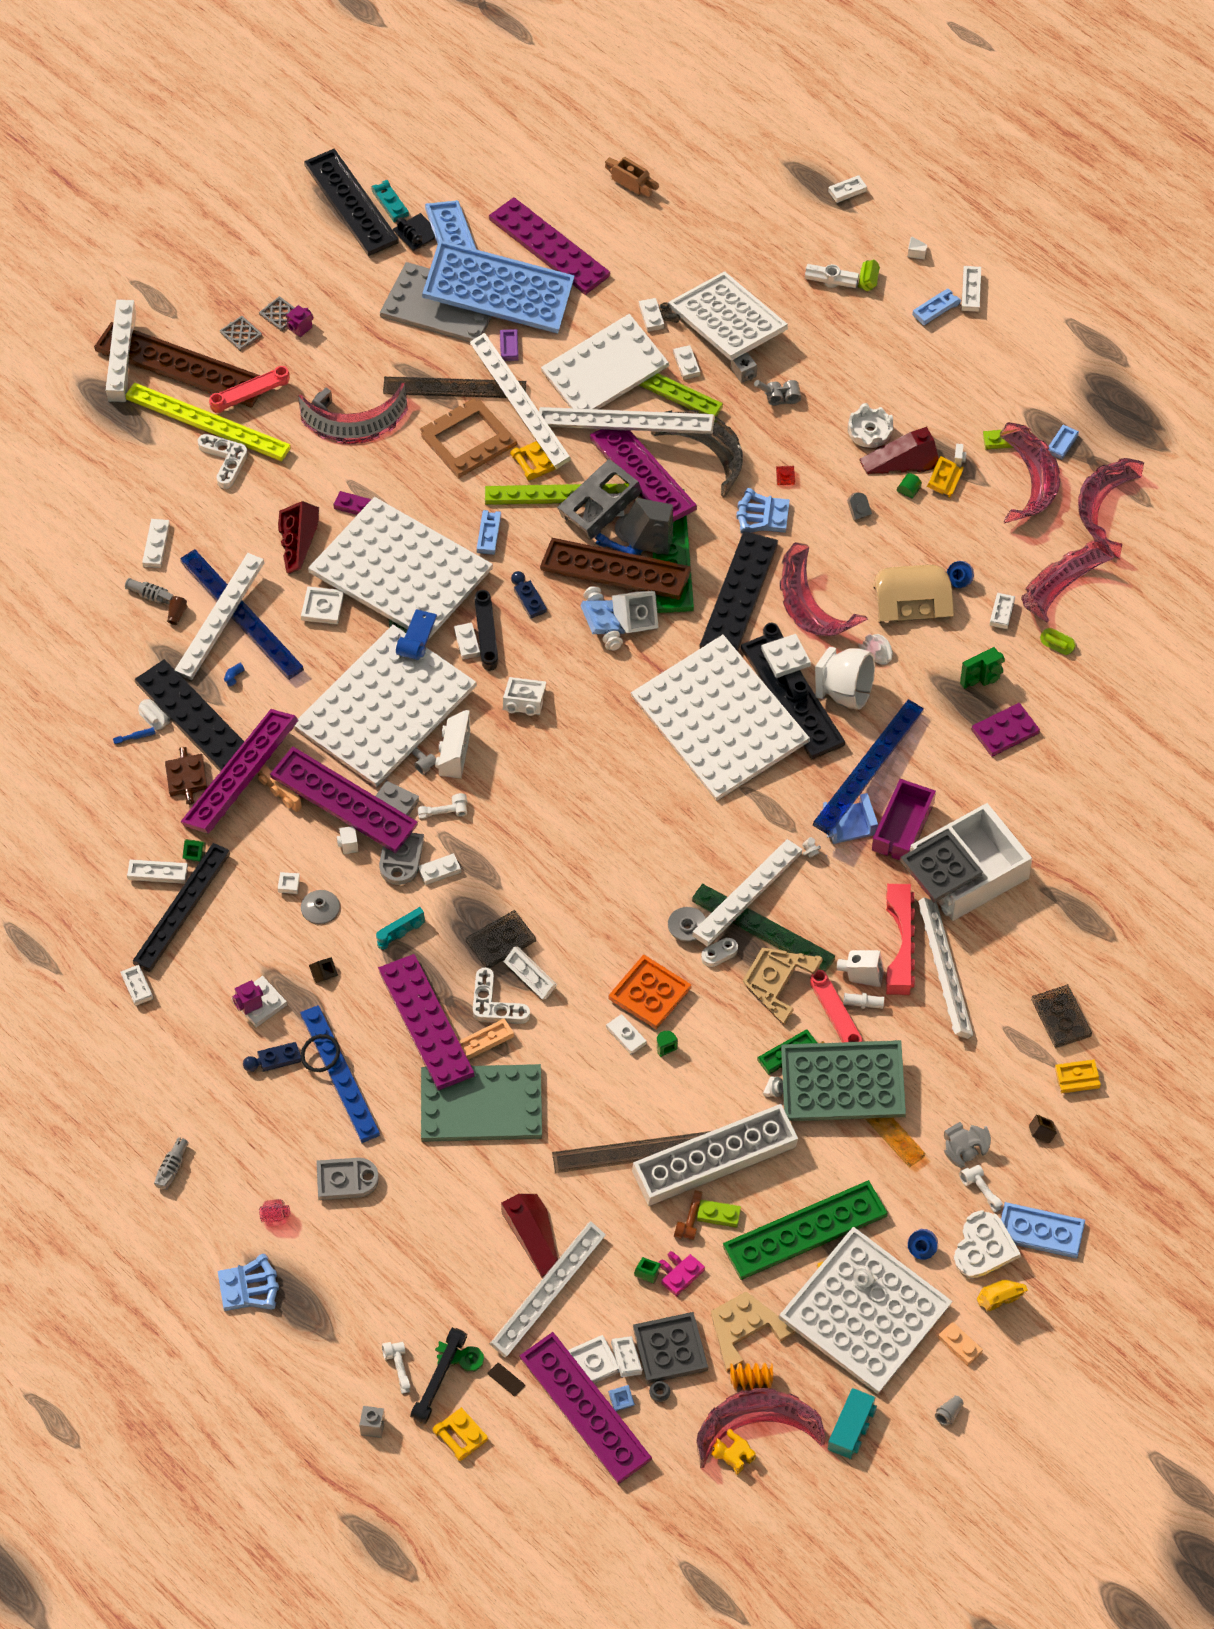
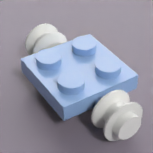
M594 586L589 587L583 594L587 600L583 601L580 606L592 634H605L602 640L606 643L605 647L607 650H617L623 644L620 634H625V630L614 615L613 600L603 601L604 596L601 594V589Z

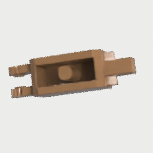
M609 157L605 161V168L612 174V180L637 195L642 193L650 197L653 193L651 189L657 190L660 187L654 179L650 178V173L647 169L627 157H623L620 161Z

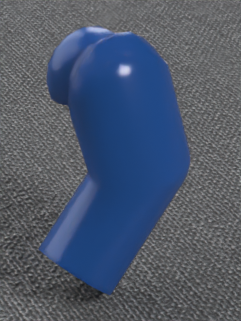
M238 663L226 671L224 682L227 683V686L231 687L236 684L237 681L234 677L245 671L242 663Z

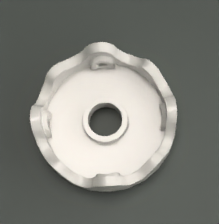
M864 403L856 412L851 413L848 422V434L856 444L862 447L875 448L884 445L890 439L893 431V416L888 415L882 407L871 409L869 404ZM873 427L874 430L868 431L866 428Z

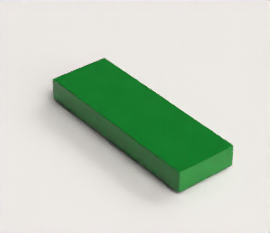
M806 1029L757 1057V1061L766 1073L770 1075L782 1068L781 1045L818 1042Z

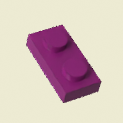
M340 491L333 506L336 510L358 515L372 499Z

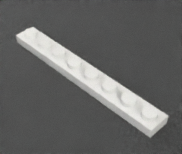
M250 553L246 554L175 668V671L180 676L189 680L194 678L264 565V559Z
M787 839L693 931L692 936L708 947L802 854V848Z
M924 897L918 901L920 913L925 923L929 946L932 949L934 963L939 974L938 978L941 982L943 996L948 1007L947 1011L953 1025L952 1029L955 1035L969 1039L973 1036V1031L937 902L934 903L932 900Z
M590 1221L489 1344L504 1358L507 1357L606 1234Z

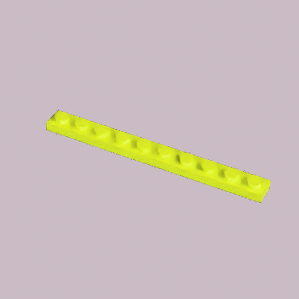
M135 382L125 395L126 400L224 439L243 444L249 449L279 461H283L291 449L290 444Z

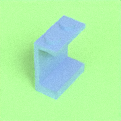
M868 793L860 794L859 803L829 809L827 802H823V810L820 811L822 822H826V835L828 838L831 837L833 844L875 834L878 822Z

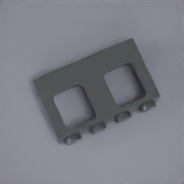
M608 459L557 508L563 519L566 521L568 519L585 531L591 540L608 523H611L621 511L625 510L627 505L640 495L642 489L635 478ZM614 475H618L629 484L616 498H613L602 489ZM589 499L603 508V511L591 522L585 521L575 513Z

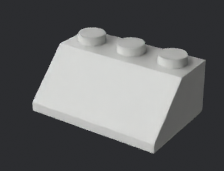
M469 710L448 718L447 725H443L442 737L444 739L439 743V752L441 754L440 757L436 758L435 765L439 769V776L462 779L471 734Z

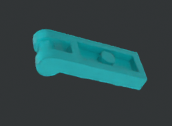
M388 180L382 181V184L371 186L373 194L393 222H396L400 217L405 218L409 216V211L394 192Z
M421 907L379 930L376 933L378 948L381 950L387 949L390 942L397 938H402L407 932L422 926L425 923V916Z

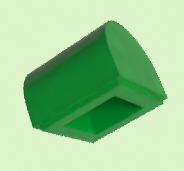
M908 473L897 487V492L913 499L921 488L922 482L916 475Z
M185 839L182 859L200 862L205 855L206 843Z
M662 1031L658 1034L657 1053L660 1057L678 1049V1039L673 1032Z
M642 1257L635 1268L634 1276L654 1284L659 1275L661 1264Z

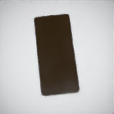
M497 1363L487 1373L513 1396H516L525 1386L521 1380L500 1363Z

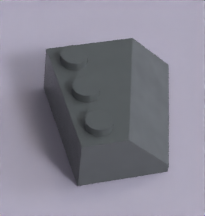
M637 498L624 523L620 526L619 532L633 549L637 548L656 554L668 555L673 540V504Z

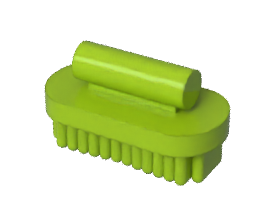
M875 259L862 263L858 287L863 288L865 291H870L877 286L880 266Z
M1046 628L1040 636L1043 645L1064 655L1071 654L1076 646L1075 640L1072 637L1053 628Z

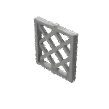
M279 296L262 309L259 315L282 331L287 327V323L281 326V322H287V319H281V315H287L290 309L293 310L295 307ZM279 308V312H273V309ZM281 308H288V312H281ZM273 315H279V319H273Z
M240 316L219 330L239 351L262 336V333L243 316ZM234 328H240V332H235ZM243 328H249V332H242ZM233 334H239V338H233ZM242 335H248V339H241Z

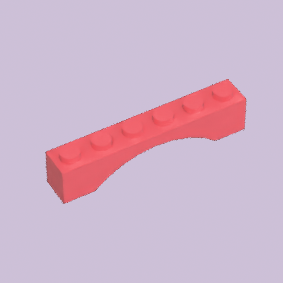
M887 883L886 910L898 925L902 941L898 955L887 967V995H910V989L914 988L915 976H911V971H914L915 959H911V954H914L915 943L911 942V937H914L915 930L914 925H911V920H914V908H911V903L914 904V892H911V884Z

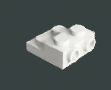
M509 677L503 696V710L509 713H526L529 716L534 714L540 715L546 682Z

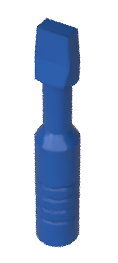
M152 727L133 732L127 736H118L113 738V742L118 744L130 739L155 735V729Z

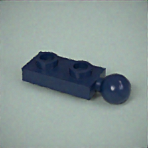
M515 571L511 575V581L516 585L514 592L529 618L532 619L546 613L547 608L531 580L525 582L524 573Z
M296 1042L257 1051L258 1058L253 1056L246 1057L243 1060V1068L248 1072H253L258 1066H261L264 1072L300 1063L301 1056Z

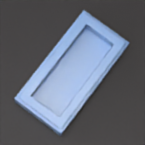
M1062 425L1048 446L1046 453L1063 460L1079 436V431Z

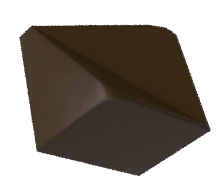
M332 957L309 965L315 983L338 976Z
M1037 1114L1029 1124L1032 1137L1045 1143H1050L1057 1133L1052 1120Z

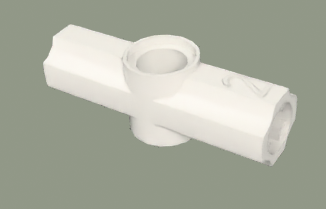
M807 264L805 279L824 282L829 288H834L838 285L857 288L859 273L840 270L834 264L826 267Z

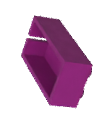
M899 779L874 834L872 851L886 856L890 853L892 858L900 860L903 855L909 853L911 844L918 841L933 808L936 790Z

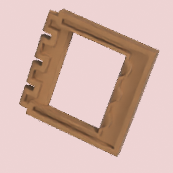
M475 398L464 403L463 407L460 405L448 412L449 416L445 414L434 420V424L430 422L420 428L423 440L458 479L517 445V440L481 400L477 401ZM477 412L497 435L454 458L436 438V435Z

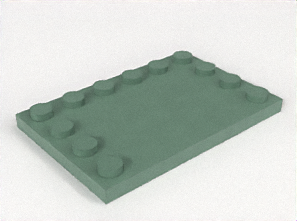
M901 1040L781 1045L784 1111L789 1121L906 1117Z
M541 1064L471 1066L475 1077L437 1091L427 1068L421 1067V1142L542 1139Z

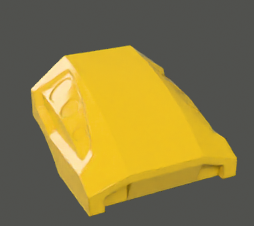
M1001 1280L983 1287L977 1297V1302L979 1306H983L989 1312L1002 1306L1004 1302L1009 1304L1020 1299V1296L1025 1295L1028 1289L1025 1284Z

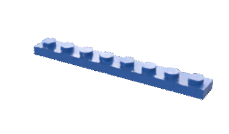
M319 1005L300 1012L301 1018L311 1037L326 1034L334 1038ZM320 1038L314 1040L313 1043L326 1067L334 1060L336 1047L329 1039ZM340 1051L338 1061L327 1072L360 1142L364 1143L379 1137L380 1132Z

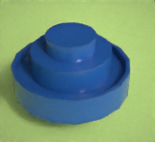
M966 561L953 562L947 569L951 585L954 587H967L974 579V570Z
M928 1229L914 1231L908 1239L909 1252L917 1259L926 1260L931 1258L938 1249L936 1235Z

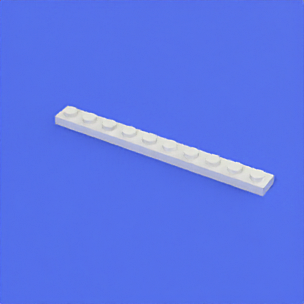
M483 333L470 342L471 346L555 469L571 460L570 456L487 335Z
M539 408V413L549 427L712 434L715 420L713 414Z

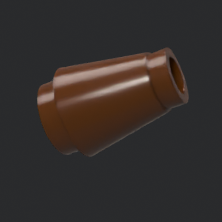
M174 596L170 600L168 623L172 625L178 624L188 607L186 599Z

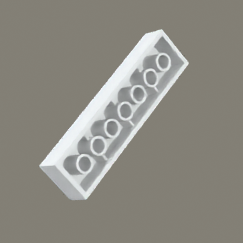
M779 1104L633 1162L632 1172L648 1206H651L796 1148L798 1137L782 1104Z

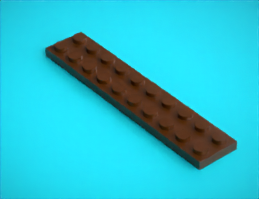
M114 322L108 325L94 346L96 352L110 356ZM133 330L128 363L214 394L260 376ZM260 395L243 401L240 404L252 408Z

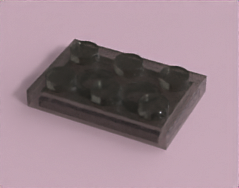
M513 910L469 935L465 940L484 967L491 968L505 960L514 947H519L522 950L536 942V937L518 913Z
M1068 984L1032 996L1031 1001L1054 1048L1092 1036V1031Z

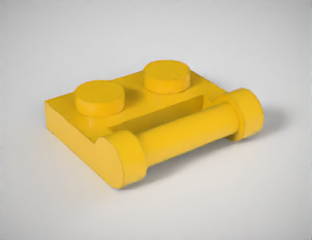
M537 441L521 448H514L510 452L512 458L517 460L525 472L524 475L527 480H533L556 470ZM526 455L534 470L529 467L523 456Z
M462 1407L443 1422L436 1424L432 1429L435 1435H439L451 1448L458 1461H462L488 1441V1436ZM450 1428L466 1447L461 1448L446 1430Z

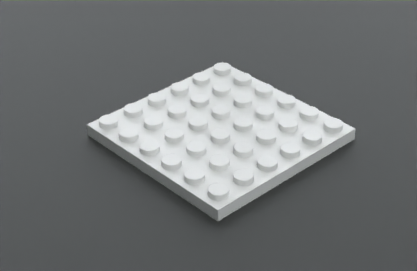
M852 1227L778 1318L876 1394H879L949 1308L952 1301L855 1227ZM860 1265L868 1268L878 1277L867 1288L858 1286L854 1281V1272Z

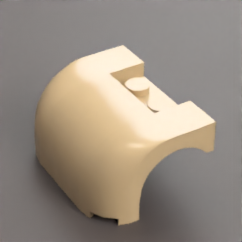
M927 564L889 567L878 572L874 578L873 588H876L878 622L954 616L951 581L947 572L940 566Z

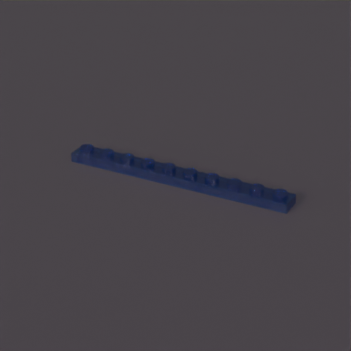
M194 549L181 557L180 561L217 602L228 584ZM241 600L231 618L288 680L304 671L303 665Z
M909 699L905 702L817 816L812 826L827 835L833 831L924 711L923 707Z

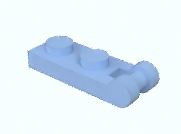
M946 289L914 309L912 315L922 325H926L952 307H957L961 303V299L958 296H954L950 289Z
M483 510L477 553L495 555L501 512L490 513L488 510Z

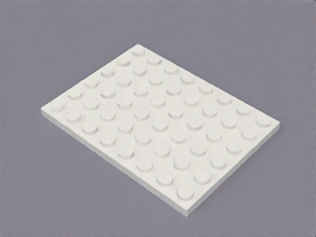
M374 497L308 567V571L407 630L416 609L437 614L428 638L429 640L493 569V564Z
M392 625L298 718L299 721L294 726L296 731L376 788L477 686L476 681L427 647L424 657H421L419 660L396 655L397 642L400 637H405L406 633L395 625Z
M721 635L631 692V697L716 801L810 742L809 736L724 635Z

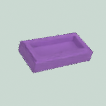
M517 329L500 330V352L504 361H519Z

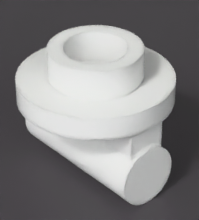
M810 837L802 844L803 848L806 849L803 852L804 856L808 855L810 858L819 854L818 850L821 849V846L815 845L814 838Z
M770 1077L763 1095L768 1098L770 1096L780 1097L783 1094V1080L780 1077Z
M862 1265L854 1272L853 1276L855 1283L863 1288L869 1287L878 1278Z

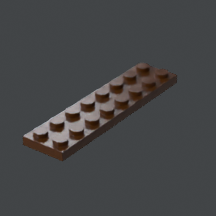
M551 538L540 565L541 571L635 591H655V595L678 600L682 596L691 573V566L557 538Z

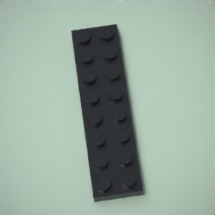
M335 148L304 161L306 169L368 256L399 243V238Z
M743 531L701 640L700 649L721 635H724L738 652L776 552L778 540Z
M763 636L741 644L742 652L758 677L809 736L810 742L803 747L811 760L845 746V740L818 698H816L809 684L807 698L799 701L794 699L784 677H775L761 650V645L766 644Z
M165 659L135 678L136 685L159 706L184 735L221 772L244 743L242 738Z

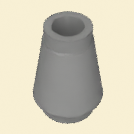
M955 1395L936 1409V1420L944 1426L952 1424L964 1405V1401Z

